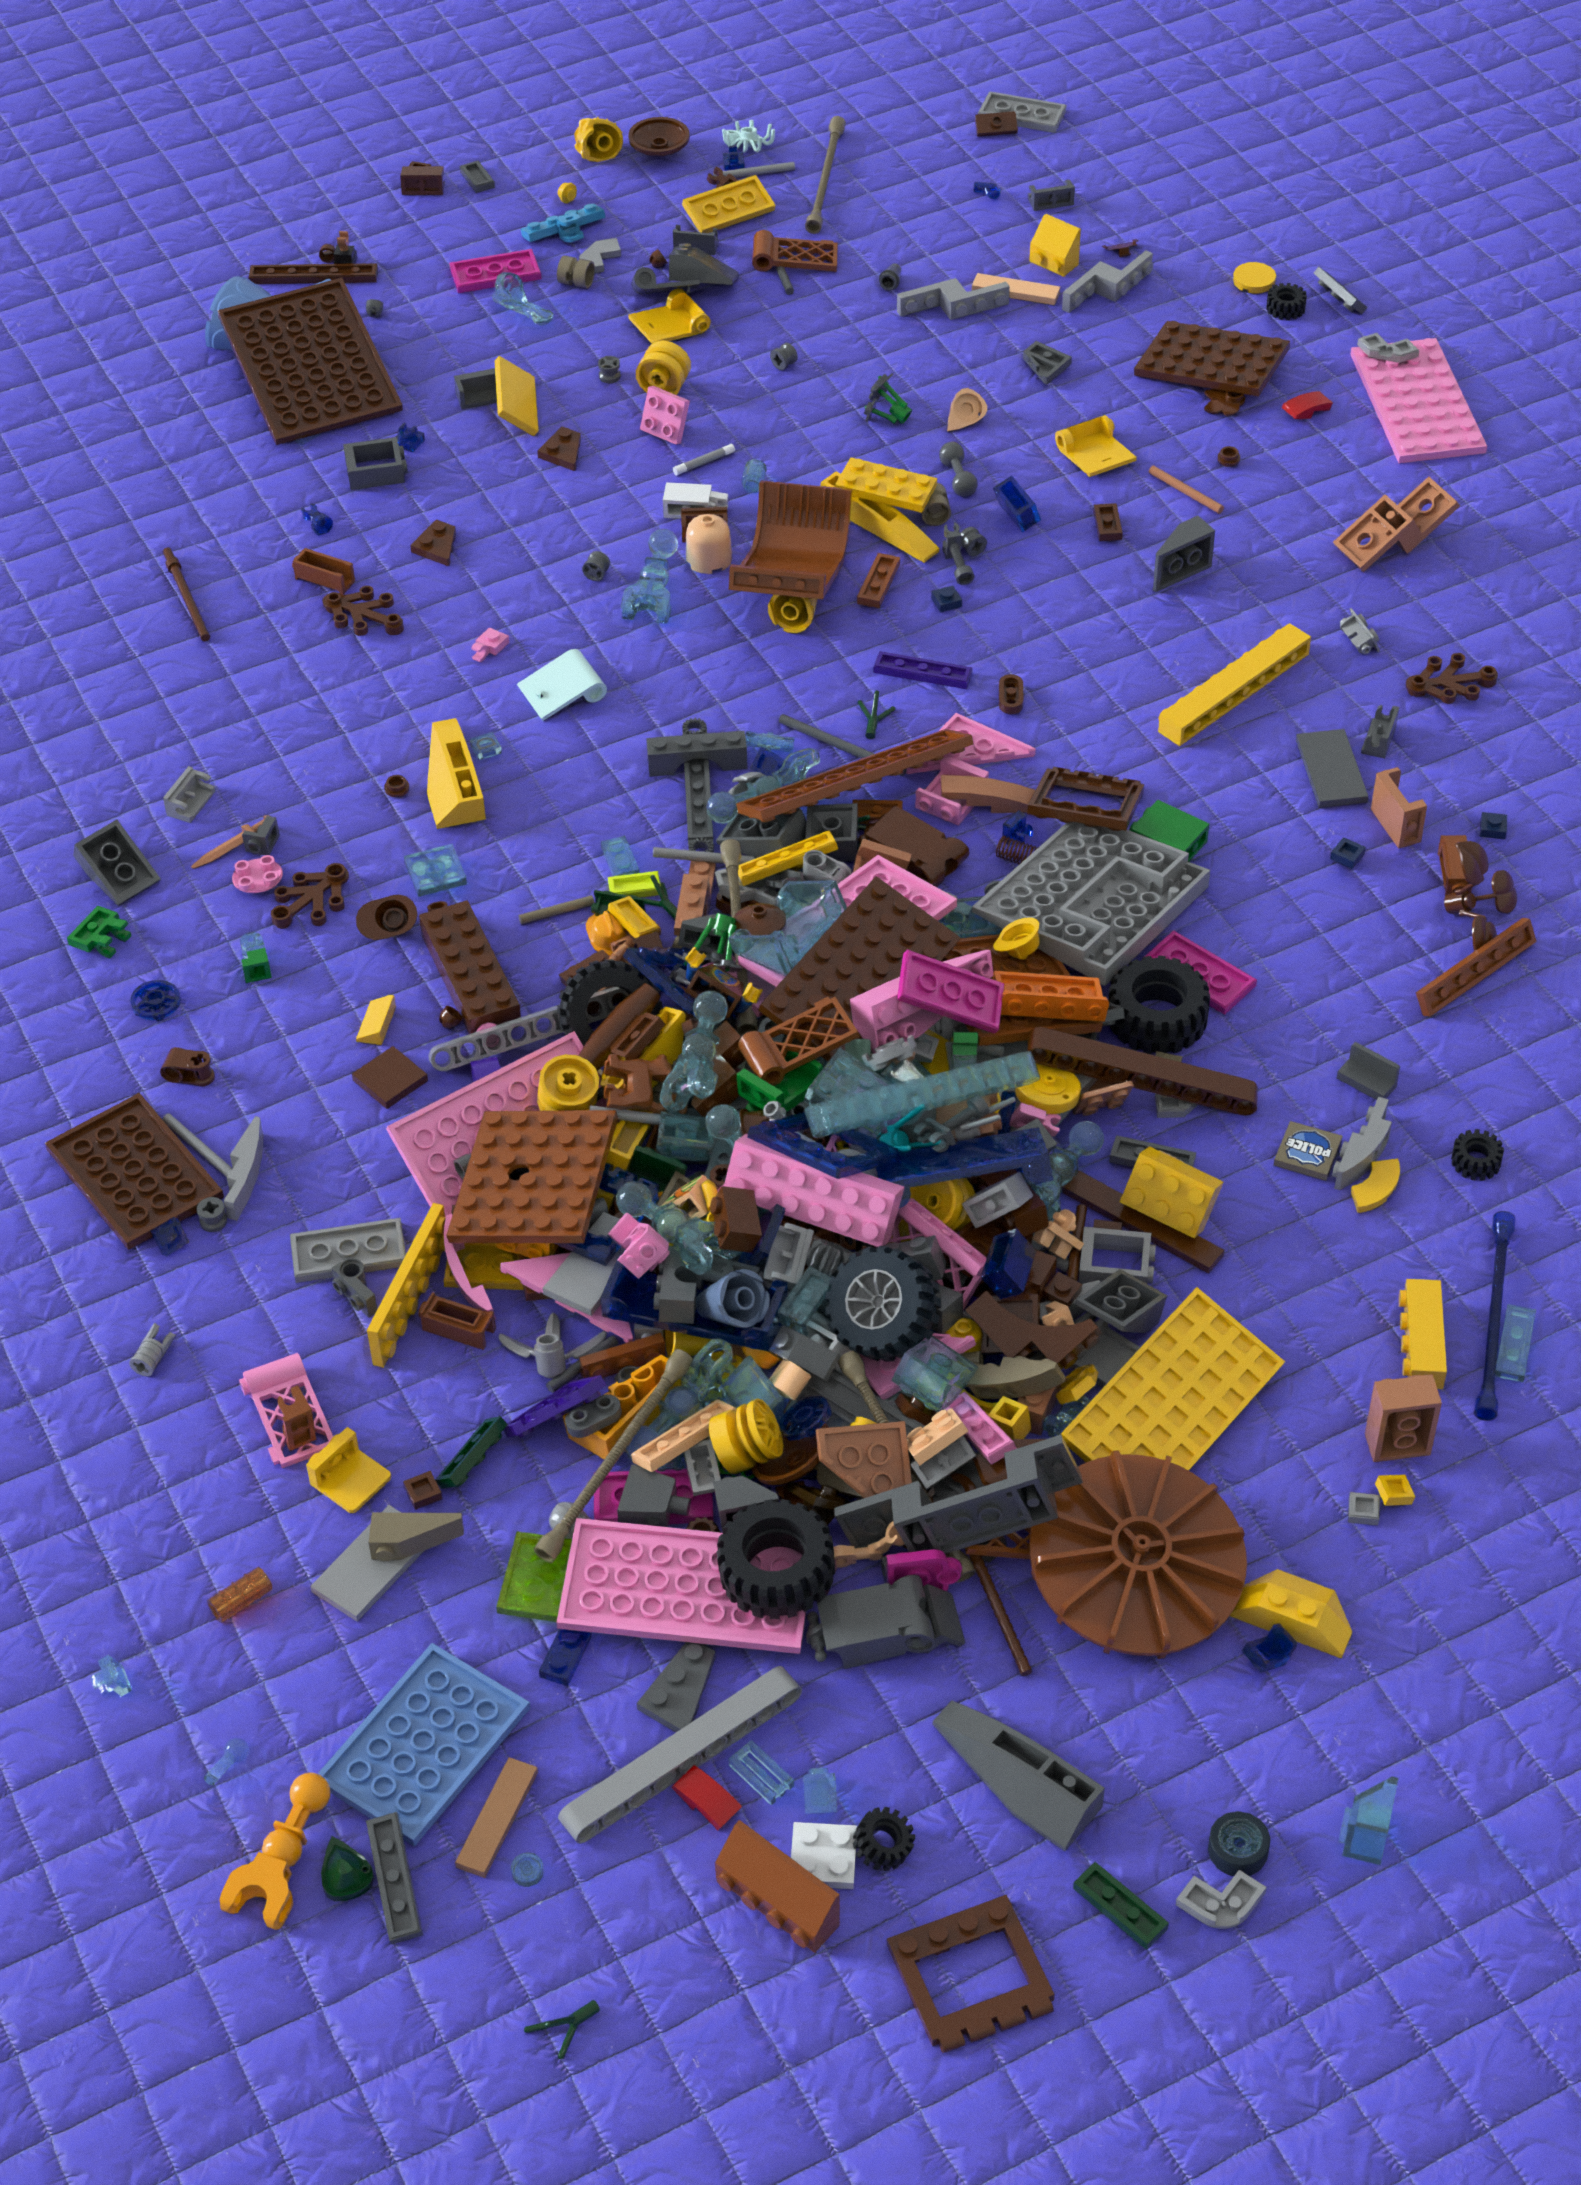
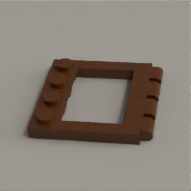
M1053 766L1052 769H1046L1028 804L1027 814L1041 819L1048 817L1059 819L1064 823L1078 822L1088 827L1102 826L1108 827L1112 831H1126L1143 795L1144 784H1141V781L1126 778L1119 780V777L1102 774L1095 776V773L1078 770L1071 772V769ZM1055 785L1124 796L1125 798L1119 810H1104L1099 806H1080L1075 802L1069 801L1056 802L1051 800L1049 796Z
M1007 1894L887 1938V1947L932 2046L939 2044L943 2053L965 2046L964 2034L967 2035L970 2043L996 2034L993 2023L997 2022L1001 2031L1025 2023V2011L1028 2012L1031 2020L1054 2012L1051 2002L1054 2001L1055 1994ZM993 1931L996 1933L1003 1931L1028 1985L940 2017L916 1963L920 1962V1958L931 1954L939 1955L950 1951V1947L958 1944H969L980 1939V1936Z

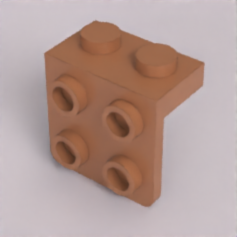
M1098 1079L1086 1093L1080 1096L1079 1102L1072 1109L1073 1114L1082 1113L1083 1116H1088L1096 1113L1099 1108L1108 1107V1109H1114L1122 1106L1134 1087L1133 1082L1127 1081L1116 1084Z

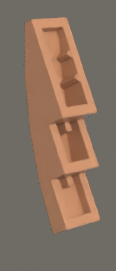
M941 775L942 797L947 799H966V806H991V813H1027L1028 804L1035 792L1034 789L991 778Z

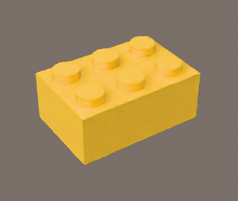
M1149 1146L1139 1153L1120 1203L1195 1238L1204 1230L1224 1182Z

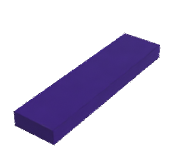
M879 651L873 667V673L967 689L972 676V667Z

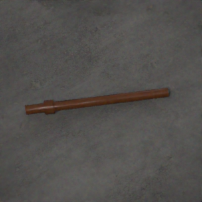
M164 548L163 554L166 559V567L176 581L201 640L208 641L210 639L209 632L181 572L179 559L174 556L171 548Z

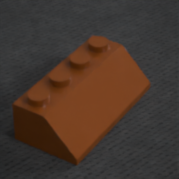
M738 1820L715 1862L718 1884L724 1890L729 1892L732 1890L739 1895L743 1903L751 1910L757 1909L764 1914L767 1921L777 1929L782 1928L788 1932L797 1945L802 1948L807 1947L816 1953L840 1926V1894L742 1821Z

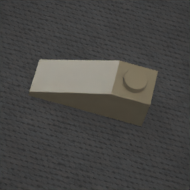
M372 1512L368 1542L371 1559L381 1561L402 1560L464 1535L462 1513Z

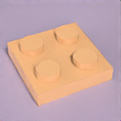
M952 1408L948 1411L945 1409L939 1411L932 1417V1422L923 1428H915L907 1435L908 1450L919 1466L968 1432V1429Z

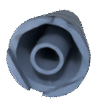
M747 1269L735 1270L700 1292L696 1298V1309L703 1318L739 1328H748L760 1322L766 1316L770 1302L769 1293L765 1291L762 1285L764 1281L757 1273Z

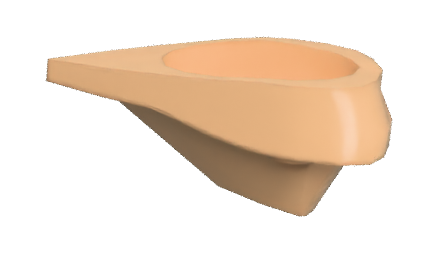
M969 388L961 389L956 393L950 407L947 432L971 426L985 416L987 404L980 394Z

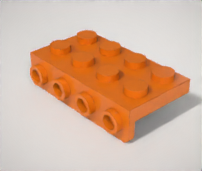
M994 971L993 980L1004 983L1001 1015L1105 1022L1109 1001L1107 997H1103L1099 978Z

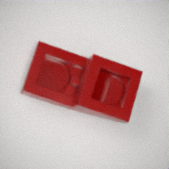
M1320 391L1296 396L1283 403L1281 408L1294 419H1311L1314 411L1330 410L1333 402Z
M695 1765L671 1787L692 1810L697 1808L717 1831L742 1808L740 1803L730 1793Z

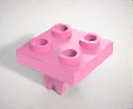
M655 386L648 387L640 430L673 444H680L690 400Z

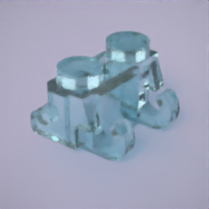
M1083 1395L1077 1401L1062 1404L1061 1410L1055 1416L1050 1414L1045 1418L1043 1429L1048 1432L1051 1438L1060 1435L1090 1403V1400Z

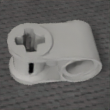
M811 850L803 856V877L805 881L825 892L852 874L851 869L845 863L837 861L821 851Z

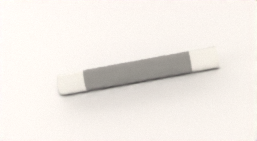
M729 444L673 467V472L677 476L734 453L735 447L733 444Z

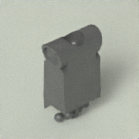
M918 1575L902 1577L892 1585L885 1583L825 1596L817 1603L819 1615L815 1611L807 1614V1620L810 1625L807 1629L806 1640L811 1645V1648L815 1650V1659L818 1662L826 1660L827 1654L824 1651L826 1646L827 1651L837 1652L841 1656L844 1669L903 1655L906 1651L925 1653L936 1647L932 1622L924 1613L926 1596L922 1579Z

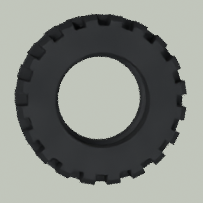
M1147 956L1143 957L1141 961H1138V959L1133 960L1128 966H1123L1111 980L1108 1001L1111 1004L1123 1007L1125 1018L1115 1020V1024L1110 1025V1028L1115 1035H1118L1117 1038L1124 1044L1128 1043L1129 1047L1136 1051L1140 1049L1146 1054L1156 1051L1163 1053L1172 1051L1173 1054L1180 1052L1183 1047L1187 1049L1195 1041L1199 1040L1206 1029L1210 1004L1209 986L1197 970L1194 972V968L1190 964H1182L1180 959L1172 958L1171 960L1166 959V956H1158V958ZM1150 1000H1161L1169 1002L1176 1007L1169 1010H1154L1140 1003Z
M604 959L602 962H590L589 966L576 970L577 974L573 978L569 977L566 981L567 986L565 990H561L559 996L561 1002L557 1006V1013L560 1015V1028L565 1036L575 1031L584 1047L594 1032L587 1022L585 1011L589 999L595 992L601 988L611 986L621 988L630 995L644 983L649 984L658 992L657 987L652 984L651 979L646 974L626 962L614 961L613 959ZM658 1001L651 1014H660V1010L663 1009L662 1001Z
M773 1499L764 1500V1504L757 1505L754 1503L747 1506L745 1512L740 1510L733 1516V1522L728 1521L723 1527V1534L719 1536L717 1542L720 1580L723 1589L726 1590L727 1597L731 1602H737L738 1608L748 1613L751 1610L753 1616L763 1618L764 1615L770 1616V1619H780V1616L788 1615V1618L797 1616L798 1611L803 1610L806 1612L813 1608V1602L819 1603L826 1596L825 1590L828 1591L831 1588L833 1575L835 1574L832 1536L826 1522L822 1521L820 1515L814 1510L808 1512L807 1506L798 1502L796 1505H793L790 1500L781 1499V1502H773ZM773 1547L791 1548L803 1555L796 1564L780 1571H765L750 1564V1561L758 1553Z

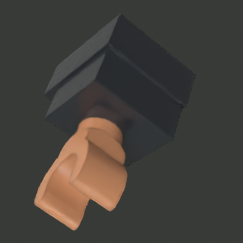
M339 231L340 237H337L338 245H336L333 254L334 264H355L358 258L357 250H355L354 246H348V231Z

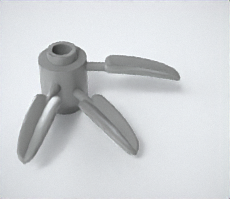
M552 1313L548 1318L545 1334L540 1335L536 1339L534 1348L504 1334H499V1341L519 1356L528 1358L531 1355L535 1356L538 1373L546 1378H554L565 1371V1360L571 1357L579 1359V1357L586 1355L605 1340L607 1333L602 1331L589 1341L564 1355L563 1342L560 1340L559 1318L555 1313Z

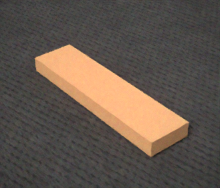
M977 273L972 284L973 291L1007 282L1010 286L1009 298L1055 305L1060 294V286Z
M719 1399L715 1400L631 1454L632 1462L650 1472L657 1470L710 1436L709 1423L713 1416L730 1409L737 1412V1408Z

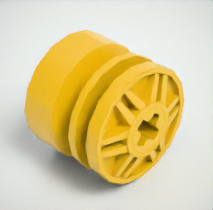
M757 1398L748 1404L740 1405L737 1408V1412L730 1409L710 1419L709 1433L714 1451L723 1467L731 1474H738L752 1468L756 1462L763 1464L769 1459L778 1458L783 1454L784 1445L779 1424L770 1407L762 1399Z

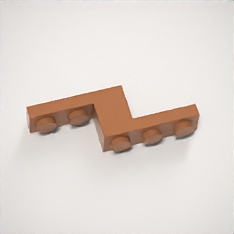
M704 861L690 862L689 874H683L674 935L680 936L682 921L709 915L716 863Z

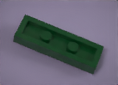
M501 1416L485 1419L439 1474L435 1481L441 1489L461 1486L468 1479L467 1473L472 1467L477 1466L484 1460L486 1450L502 1438L501 1432L508 1425Z
M1094 1862L1074 1881L1073 1889L1146 1950L1168 1930V1921L1098 1863Z

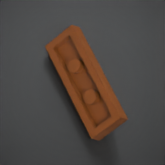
M882 553L877 554L858 593L857 604L880 608L900 566V557Z
M658 1333L579 1357L582 1379L599 1375L605 1378L619 1373L626 1366L640 1367L661 1354L666 1357L665 1341L662 1334Z

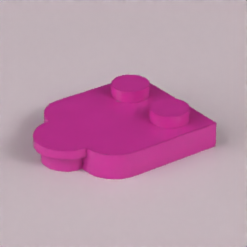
M936 1549L886 1555L887 1583L892 1585L902 1577L918 1575L922 1579L923 1587L929 1584L948 1591L949 1585L960 1579L962 1565L958 1559L947 1558L943 1551Z

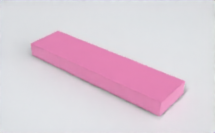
M966 1392L940 1406L942 1410L948 1411L950 1408L954 1410L968 1429L964 1436L991 1465L1004 1458L1005 1452L1017 1449L1014 1441Z

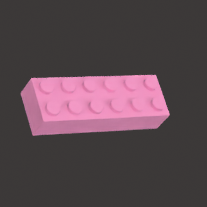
M744 1134L735 1141L724 1183L726 1187L754 1190L756 1205L877 1247L884 1246L891 1239L904 1191V1186L749 1134Z

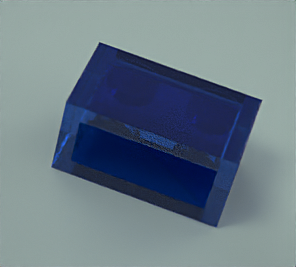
M1013 476L993 487L999 505L1022 533L1041 521L1036 504Z
M1017 1228L994 1236L981 1278L1000 1300L1019 1295L1025 1289L1036 1250Z

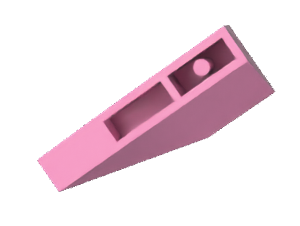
M990 950L944 961V963L987 978L994 976ZM900 977L850 999L853 1025L863 1039L871 1041V1051L873 1054L876 1053L875 1048L903 1037L904 1041L907 1042L909 1035H913L914 1039L918 1038L944 1017L897 1000Z

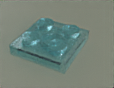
M453 844L404 856L405 866L418 897L467 884L466 875Z

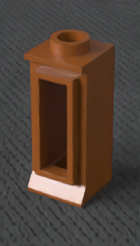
M304 548L292 561L296 580L300 578L337 590L343 595L355 582L353 563Z
M1466 835L1440 836L1437 854L1439 855L1444 888L1446 890L1445 896L1455 893V890L1462 889L1469 884L1463 874L1460 855L1455 846L1458 842L1467 841Z
M434 1292L431 1293L428 1300L424 1301L419 1308L418 1316L421 1318L423 1331L484 1350L486 1347L485 1330L494 1333L496 1330L493 1311L485 1312L436 1296Z

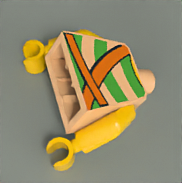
M701 1175L676 1190L653 1213L661 1224V1236L669 1243V1246H673L672 1238L677 1231L703 1217L710 1211L711 1200L713 1197H716L718 1190L716 1185L707 1179L706 1176ZM709 1212L706 1221L714 1227V1215Z

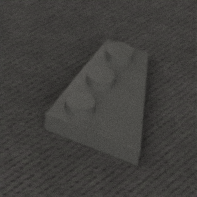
M685 1642L637 1702V1710L674 1732H678L693 1722L699 1708L700 1698L703 1690L706 1688L716 1658L715 1651L704 1644Z

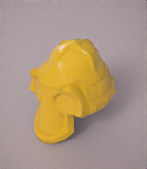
M599 117L581 119L574 133L575 149L581 154L583 159H587L589 162L613 159L622 149L623 132L616 123L608 119H601Z

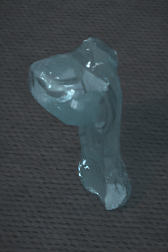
M503 272L497 276L494 285L495 291L492 294L495 303L525 315L540 326H544L553 320L554 313L552 311L528 302L522 279L518 275Z

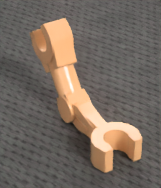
M894 1521L888 1525L885 1537L868 1545V1547L834 1546V1558L836 1559L837 1568L857 1563L856 1560H880L892 1545L903 1546L905 1543L894 1526Z

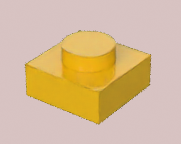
M1379 1475L1377 1477L1375 1485L1385 1506L1412 1505L1415 1494L1406 1475Z

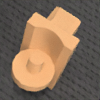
M1067 1209L1055 1212L1053 1214V1222L1048 1221L1049 1226L1035 1232L1032 1238L1033 1241L1041 1246L1049 1248L1055 1237L1056 1239L1049 1252L1064 1260L1067 1258L1072 1247L1081 1250L1084 1245L1082 1241L1069 1233V1231L1076 1229V1216Z

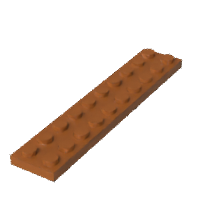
M943 729L736 803L737 811L739 814L746 815L749 818H756L761 820V822H769L774 820L776 815L794 813L801 806H814L819 803L818 800L836 798L840 796V792L858 790L862 784L880 782L882 777L887 775H900L904 769L922 767L924 765L923 762L941 760L948 753H961L965 751V747L974 744L973 738L970 734Z

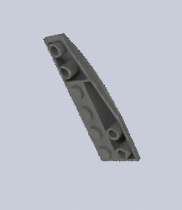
M952 1700L933 1720L932 1725L1012 1815L1063 1851L1068 1849L1102 1809L1105 1790L1103 1786L1050 1750L1011 1727Z

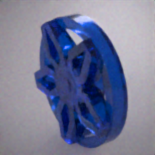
M164 980L145 982L133 991L130 999L131 1007L136 1016L147 1020L162 1021L180 1007L179 990L174 984ZM153 987H158L157 989H154V990H147V989H150V988H153ZM170 990L175 994V997L169 995ZM139 997L141 1001L136 1005V999Z
M811 1396L800 1400L782 1416L779 1424L780 1431L789 1441L802 1439L807 1436L814 1437L816 1430L820 1429L828 1418L832 1416L830 1404L822 1396Z

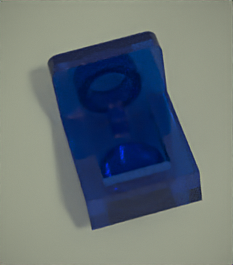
M1278 1623L1272 1626L1266 1637L1247 1642L1242 1652L1251 1661V1664L1262 1673L1286 1665L1297 1647V1641Z

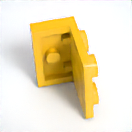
M346 1427L340 1434L333 1436L329 1444L319 1453H315L306 1464L310 1485L349 1513H356L391 1480L389 1470L359 1450L356 1432L349 1427Z

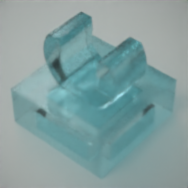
M109 1654L98 1660L102 1672H98L90 1678L94 1689L99 1688L102 1695L114 1690L121 1697L132 1691L123 1665Z

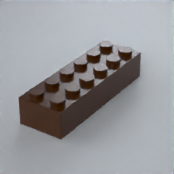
M468 900L420 914L422 938L457 1011L463 1018L462 1021L468 1034L475 1033L480 1025L487 1022L499 1025L520 1018V1004Z

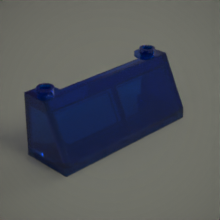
M1039 1127L958 1141L953 1146L949 1145L948 1149L941 1153L932 1149L934 1146L873 1157L877 1178L904 1186L899 1208L904 1207L909 1202L911 1196L910 1187L1017 1168V1172L1023 1173L1025 1178L1034 1183V1185L1053 1181L1049 1153Z
M624 1248L621 1249V1252H620V1254H619V1256H618V1259H619V1257L624 1253V1251H625L626 1249H624ZM618 1259L601 1295L602 1317L768 1352L782 1325L786 1326L788 1322V1282L773 1280L770 1289L765 1290L768 1291L770 1298L766 1316L760 1322L747 1328H739L703 1318L697 1312V1309L695 1311L694 1324L659 1322V1310H654L657 1275L651 1274L649 1269L638 1279ZM703 1284V1290L709 1287V1285ZM696 1289V1298L702 1292L701 1290Z

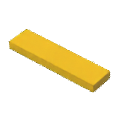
M830 830L740 864L738 877L742 885L745 886L802 864L803 856L808 851L818 850L827 854L838 850V846Z

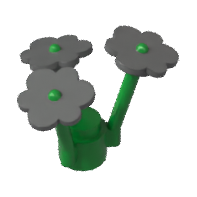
M716 913L715 919L709 917L707 926L694 947L698 951L713 928V934L721 937L718 951L714 950L712 953L705 954L707 956L705 959L710 960L714 965L726 972H742L741 966L736 965V961L732 960L734 934L737 927L735 923L737 919ZM726 939H728V941H727V950H726V953H725V952H724V947H725ZM684 952L681 956L675 953L674 956L687 966L688 962L685 960V957L688 954Z

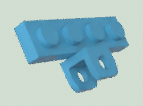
M587 204L583 209L569 210L565 212V215L559 217L550 216L546 218V221L540 223L531 222L527 224V227L521 228V234L523 238L532 242L559 233L560 239L564 242H574L584 238V234L579 226L606 218L605 211L596 204Z

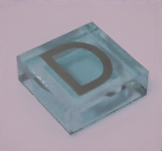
M493 732L470 738V745L478 760L502 753L501 746Z

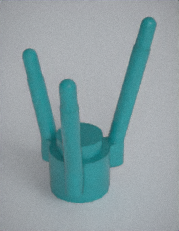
M924 1104L913 1109L895 1124L887 1126V1133L882 1134L879 1140L884 1154L905 1152L914 1148L933 1147L941 1142L939 1140L935 1144L932 1142L909 1143L907 1134L898 1129L925 1109Z

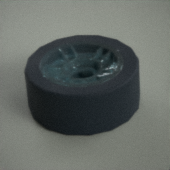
M1236 1811L1224 1814L1211 1827L1208 1853L1211 1861L1217 1869L1230 1876H1235L1238 1870L1248 1876L1255 1874L1262 1869L1268 1859L1271 1840L1268 1828L1259 1818L1250 1813ZM1238 1842L1243 1843L1242 1847H1236L1235 1845H1238Z

